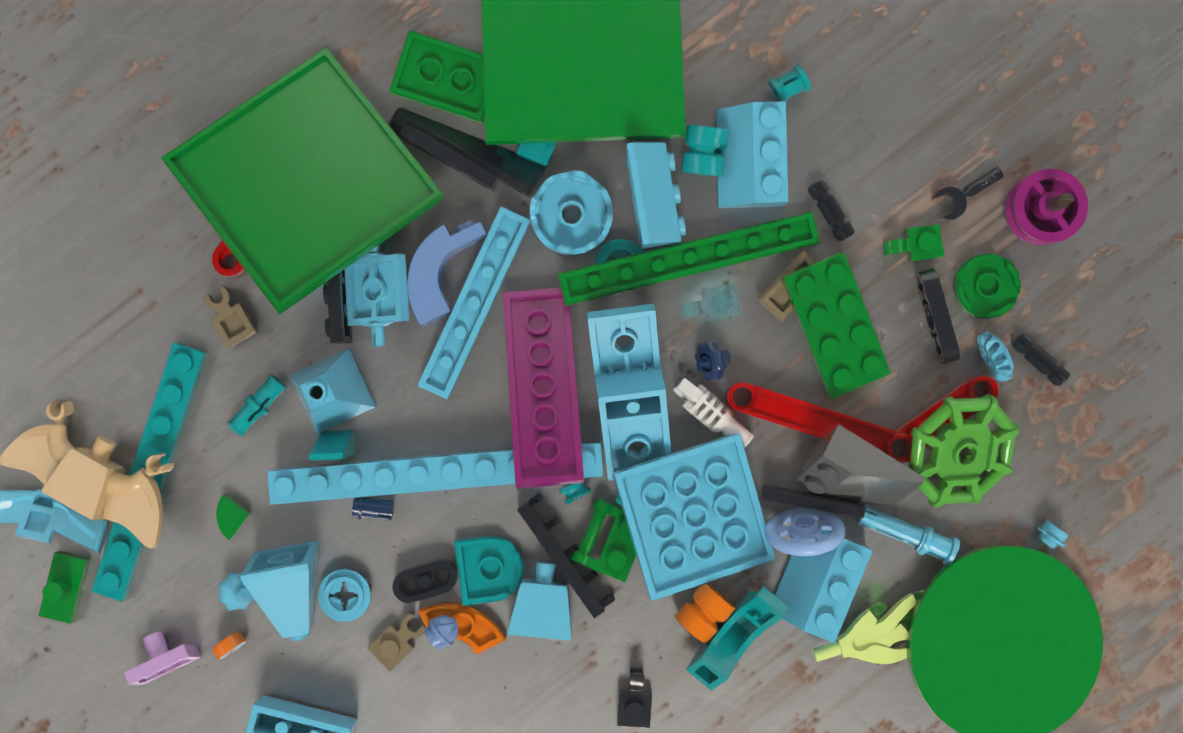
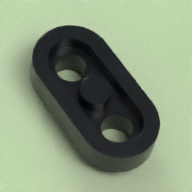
M438 559L404 569L393 581V593L398 600L404 603H414L447 593L457 583L458 570L451 561L446 559ZM438 570L446 571L448 574L447 580H439L436 572ZM407 579L414 580L416 589H407L405 581Z

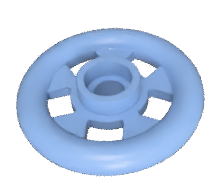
M799 506L776 513L768 520L765 526V537L768 543L778 551L794 556H816L827 553L841 544L846 533L843 521L836 514ZM791 521V525L789 527L784 525L785 523ZM822 530H832V533L822 534ZM788 535L791 539L787 540L782 536Z

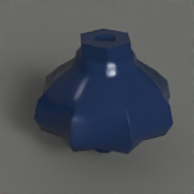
M715 342L700 343L694 356L697 362V370L708 381L723 378L725 368L731 359L729 351L720 349Z

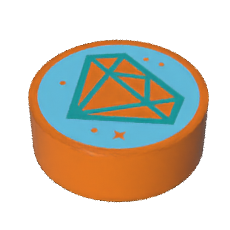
M236 631L217 643L212 648V652L219 661L239 649L247 641L241 632Z

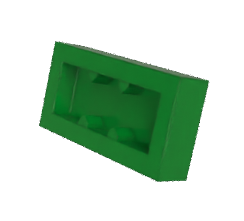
M63 551L54 552L47 583L42 590L43 599L38 616L68 624L75 622L91 558Z

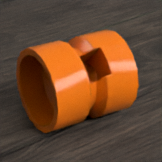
M704 583L699 585L692 595L694 603L685 602L674 615V618L689 633L707 645L718 632L716 622L728 620L736 610V607L714 587Z

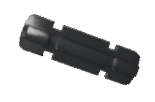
M819 180L808 188V192L813 200L817 199L818 204L816 205L828 225L834 227L833 233L839 241H844L852 236L855 230L849 221H845L846 215L833 194L830 196L828 193L830 189L826 182Z
M1027 333L1018 335L1012 342V347L1020 354L1024 353V358L1043 375L1047 374V379L1053 385L1061 386L1068 380L1070 373L1062 365L1057 366L1058 362L1039 344H1034V339Z

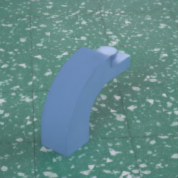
M473 220L465 222L455 228L457 233L451 235L448 227L442 225L433 231L415 252L410 264L407 283L410 304L420 326L425 327L451 314L452 308L442 288L443 269L454 254L487 237V232L481 222L474 224Z

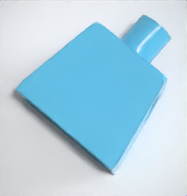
M537 561L535 578H522L508 628V635L571 641L572 626L568 582L555 580L556 564L554 562Z

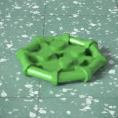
M989 394L982 398L954 399L950 396L943 399V404L918 428L914 427L910 433L913 439L908 468L925 477L923 484L918 488L928 498L929 504L941 507L943 504L971 502L975 505L980 503L981 497L1006 474H1011L1013 470L1011 462L1015 439L1020 433L1019 425L1011 421L998 405L997 398ZM978 411L975 419H963L961 412ZM949 418L951 423L941 425ZM993 419L998 425V429L991 433L987 425ZM937 429L935 437L932 433ZM927 443L932 446L930 461L923 463ZM999 444H1000L999 456H998V459H996V458H997V453H998V447H999ZM965 447L970 449L969 453H964L963 458L960 459V451ZM986 470L988 473L983 478H980L979 475ZM935 473L941 478L937 486H934L928 479V477ZM955 486H966L963 490H952Z

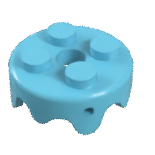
M573 170L553 175L545 180L531 199L530 218L534 232L546 247L562 255L575 256L594 250L604 241L612 225L613 207L610 196L604 186L587 173ZM571 205L578 207L582 213L580 220L574 224L565 222L562 217L563 210Z

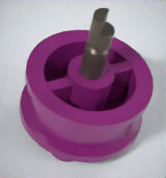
M1043 169L1020 179L1011 188L1005 201V218L1009 228L1019 239L1033 245H1049L1070 238L1082 227L1088 213V198L1084 187L1073 175L1059 169Z

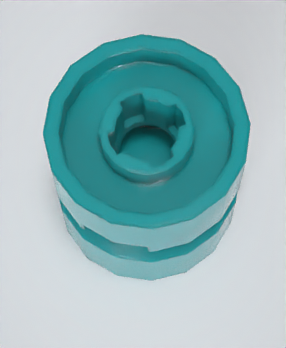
M687 125L684 144L689 147V151L683 153L681 172L723 177L725 158L721 155V151L727 149L729 130Z

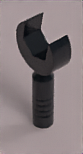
M996 166L964 186L962 191L956 187H945L937 191L932 200L946 196L953 202L951 214L939 219L951 221L960 217L966 210L967 197L975 196L1004 177L1000 168Z

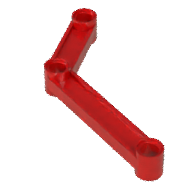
M970 376L896 430L745 382L731 384L726 390L725 399L728 406L736 411L822 439L839 424L900 463H907L910 460L913 439L910 433L914 427L918 428L943 404V399L950 396L954 399L976 398L973 388L979 381L985 386L984 396L989 394L997 398L999 387L997 382L991 377ZM740 387L747 389L750 395L748 403L743 406H738L733 401V393ZM978 411L961 412L963 419H968ZM949 418L941 425L951 423ZM937 429L932 433L935 437ZM902 439L905 443V451L896 457L892 453L891 447L895 440Z

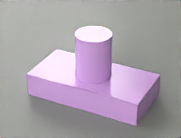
M156 632L143 638L150 660L124 672L128 685H144L201 658L197 645L183 644L169 651L163 632Z

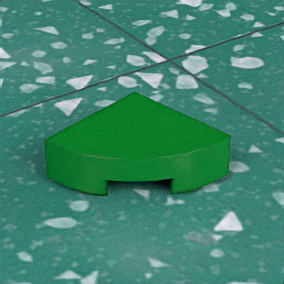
M223 494L216 510L218 527L222 534L230 541L252 513L227 494Z

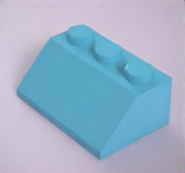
M786 101L751 102L716 109V128L729 130L727 149L721 151V155L725 158L723 177H717L718 208L783 207L789 202Z
M627 143L625 155L641 250L680 244L681 236L686 235L684 217H677L675 204L681 203L678 183L672 184L670 171L676 170L673 151H667L666 143Z
M822 530V534L832 533L829 530ZM844 537L838 547L827 553L816 556L790 555L775 591V595L779 600L789 607L782 620L805 632L835 643L873 550Z

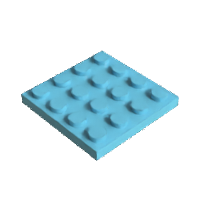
M739 433L727 435L612 472L647 594L651 601L775 560L773 548L765 537L766 523Z

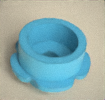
M1047 519L1041 527H1037L1041 532L1038 538L1051 548L1055 549L1058 544L1061 547L1066 546L1063 543L1069 535Z

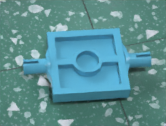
M378 245L344 269L348 326L364 325L371 327L372 347L386 346L384 326H388L393 322L409 321L405 254L386 255L380 253Z

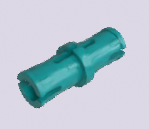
M270 374L269 378L253 395L249 394L245 398L246 403L227 422L228 427L239 436L243 437L260 416H266L269 412L268 407L287 389L286 385L276 376Z

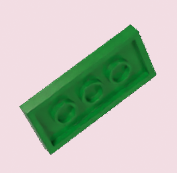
M840 251L781 277L829 399H834L891 374L845 252Z

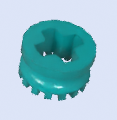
M584 483L567 484L558 491L560 494L565 495L566 499L564 502L567 505L574 502L575 499L578 500V496L581 498L592 490L590 487H586Z

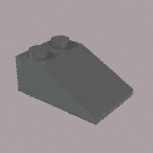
M838 424L812 448L797 480L805 484L806 488L811 492L821 494L824 497L893 506L923 484L925 477Z

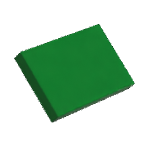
M409 30L389 93L483 124L485 120L483 54Z

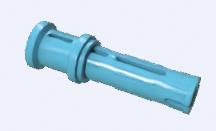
M866 504L864 505L866 507L864 518H859L857 524L913 546L914 550L920 555L926 553L941 559L944 565L953 563L960 547V539L956 537L952 539L935 533L932 527L924 526L920 528L878 511Z

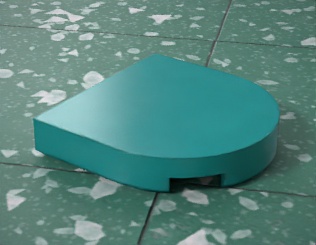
M497 535L454 540L462 606L501 601L509 597L518 588L524 574V561L519 549L511 541Z

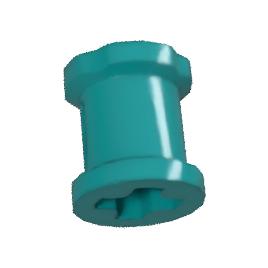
M799 64L793 66L792 71L778 79L772 77L768 80L771 92L777 102L786 101L787 103V99L802 91L807 93L812 90L809 78Z

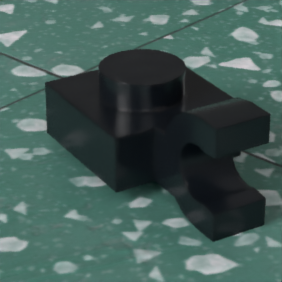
M630 667L629 690H619L617 726L650 728L652 692L643 691L644 673L641 667Z

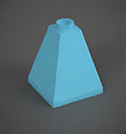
M346 348L289 375L316 434L376 407L350 348Z
M318 540L256 551L241 574L242 583L282 638L290 637L291 641L307 638L310 635L314 622L319 559Z

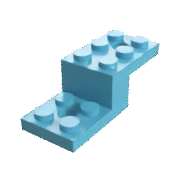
M654 304L587 312L608 481L614 480L612 472L672 453L666 389L660 364ZM622 335H628L633 338L632 342L626 346H620L615 343L616 339ZM636 441L646 444L640 450L629 448V445Z

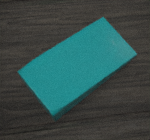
M323 431L311 449L309 459L311 461L340 460L353 456L355 454L354 431Z

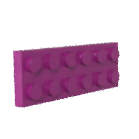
M561 288L503 292L516 489L584 483L570 305L565 306Z

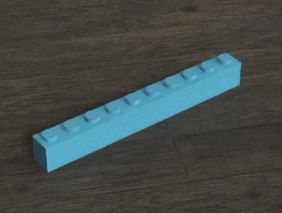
M601 441L581 442L584 478L604 476ZM513 448L277 468L267 471L270 505L515 484Z

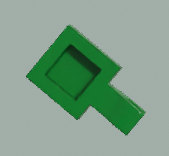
M940 224L907 228L904 230L905 239L883 242L885 256L907 253L909 262L944 257Z

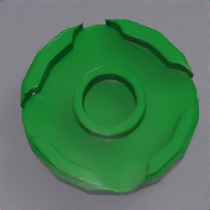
M985 253L973 256L961 264L954 276L953 291L955 300L963 311L973 317L991 319L1003 316L1017 302L1018 294L1021 291L1019 272L1011 261L999 255Z

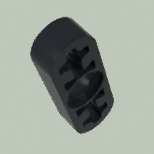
M934 268L917 272L915 274L916 285L938 360L941 364L957 361L960 359V350L939 276Z

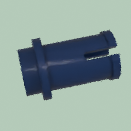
M355 497L352 506V516L358 517L360 521H362V518L392 521L394 500Z

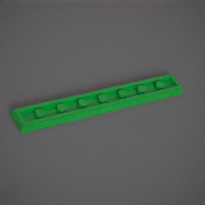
M813 211L561 272L557 276L564 304L569 306L820 243Z

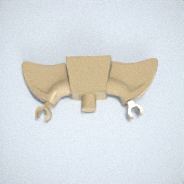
M55 400L46 408L47 415L53 420V425H40L29 429L17 437L1 454L0 464L2 466L33 474L44 484L41 492L90 520L106 519L123 525L147 548L158 546L163 523V506L160 490L153 476L170 472L173 469V462L161 465V458L166 453L150 456L146 461L147 469L141 468L133 475H124V467L110 460V456L116 446V443L111 439L97 436L91 449L75 448L69 442L67 425H63L64 418L73 413L74 405L71 400H67L59 408L60 401Z

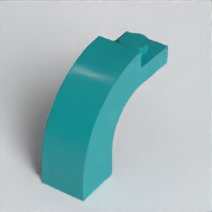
M764 586L756 592L751 590L734 605L736 607L734 613L728 620L718 623V632L707 645L704 643L701 645L686 668L691 675L712 691L727 681L748 647L765 630L786 615L789 607Z

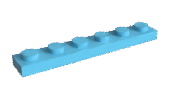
M500 207L417 386L442 398L449 399L531 220L504 207Z

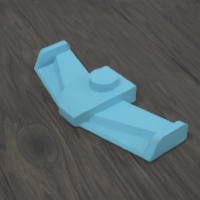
M41 488L37 490H0V524L18 523L15 532L17 537L51 544L54 533L57 532L98 554L101 553L108 532V520H90L41 492Z

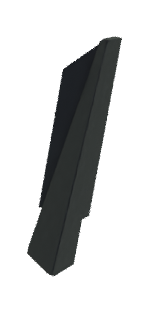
M398 108L388 123L398 137L493 193L499 183L502 182L529 198L546 169L542 165L518 156L516 152L498 145H486L483 139L404 108Z

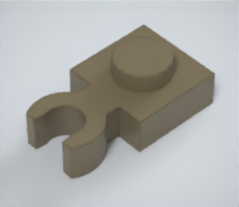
M221 286L219 289L223 294V299L220 303H216L211 295L204 296V300L209 308L216 310L219 314L210 320L226 348H232L258 333V330L243 304L238 303L232 306L233 296L231 291L227 287Z
M413 611L403 618L400 629L392 623L367 648L389 671L414 649L415 646L409 639L418 638L424 633L425 624L417 630L410 628L409 620L415 615Z

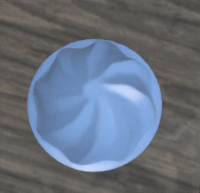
M446 615L432 618L429 620V625L424 629V633L431 644L438 650L445 646L450 647L458 635L457 621Z

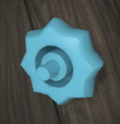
M230 572L227 578L218 584L220 590L218 601L225 604L228 611L236 609L246 610L249 604L255 600L242 583V572Z

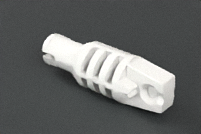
M683 378L673 391L685 401L682 406L712 432H721L724 436L739 433L744 448L753 439L754 434L732 417L734 414L732 410L702 384L696 387L686 378Z

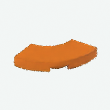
M441 602L427 605L418 610L426 627L429 625V620L442 615L455 619L458 625V635L456 638L467 643L476 655L507 639L502 629L491 617L470 605L462 606V603Z

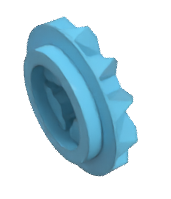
M988 331L978 335L977 348L990 374L994 375L995 379L1000 382L1011 379L1014 369L1013 362L1003 342L996 335H992Z
M344 568L334 571L324 578L319 587L318 600L321 609L328 617L340 622H349L364 614L369 607L372 594L368 581L358 571ZM345 582L348 592L358 594L348 600L346 608L343 598L332 596V594L343 589Z

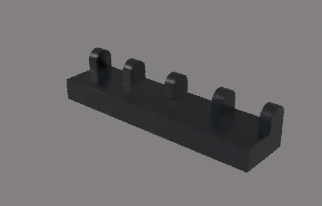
M539 492L520 505L517 511L595 619L605 611V607L611 604L615 597L611 593L601 600L589 584L590 581L598 576L597 572L592 570L583 576L576 564L570 560V555L573 554L574 550L577 551L579 547L574 543L567 549L563 548L551 531L554 526L560 523V520L556 516L546 523L534 507V504L539 503L543 498Z

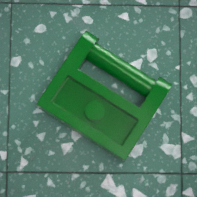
M595 499L591 507L594 511L578 550L573 551L570 560L625 583L636 553L622 509L603 500ZM607 515L614 518V522L599 559L596 560L590 557V553Z

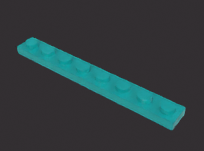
M173 342L130 475L135 474L141 468L147 469L146 461L152 455L166 453L161 458V465L172 463L208 354L207 352ZM168 472L153 476L159 487L160 494H162ZM113 523L91 592L123 602L127 600L144 545L132 532L119 523Z

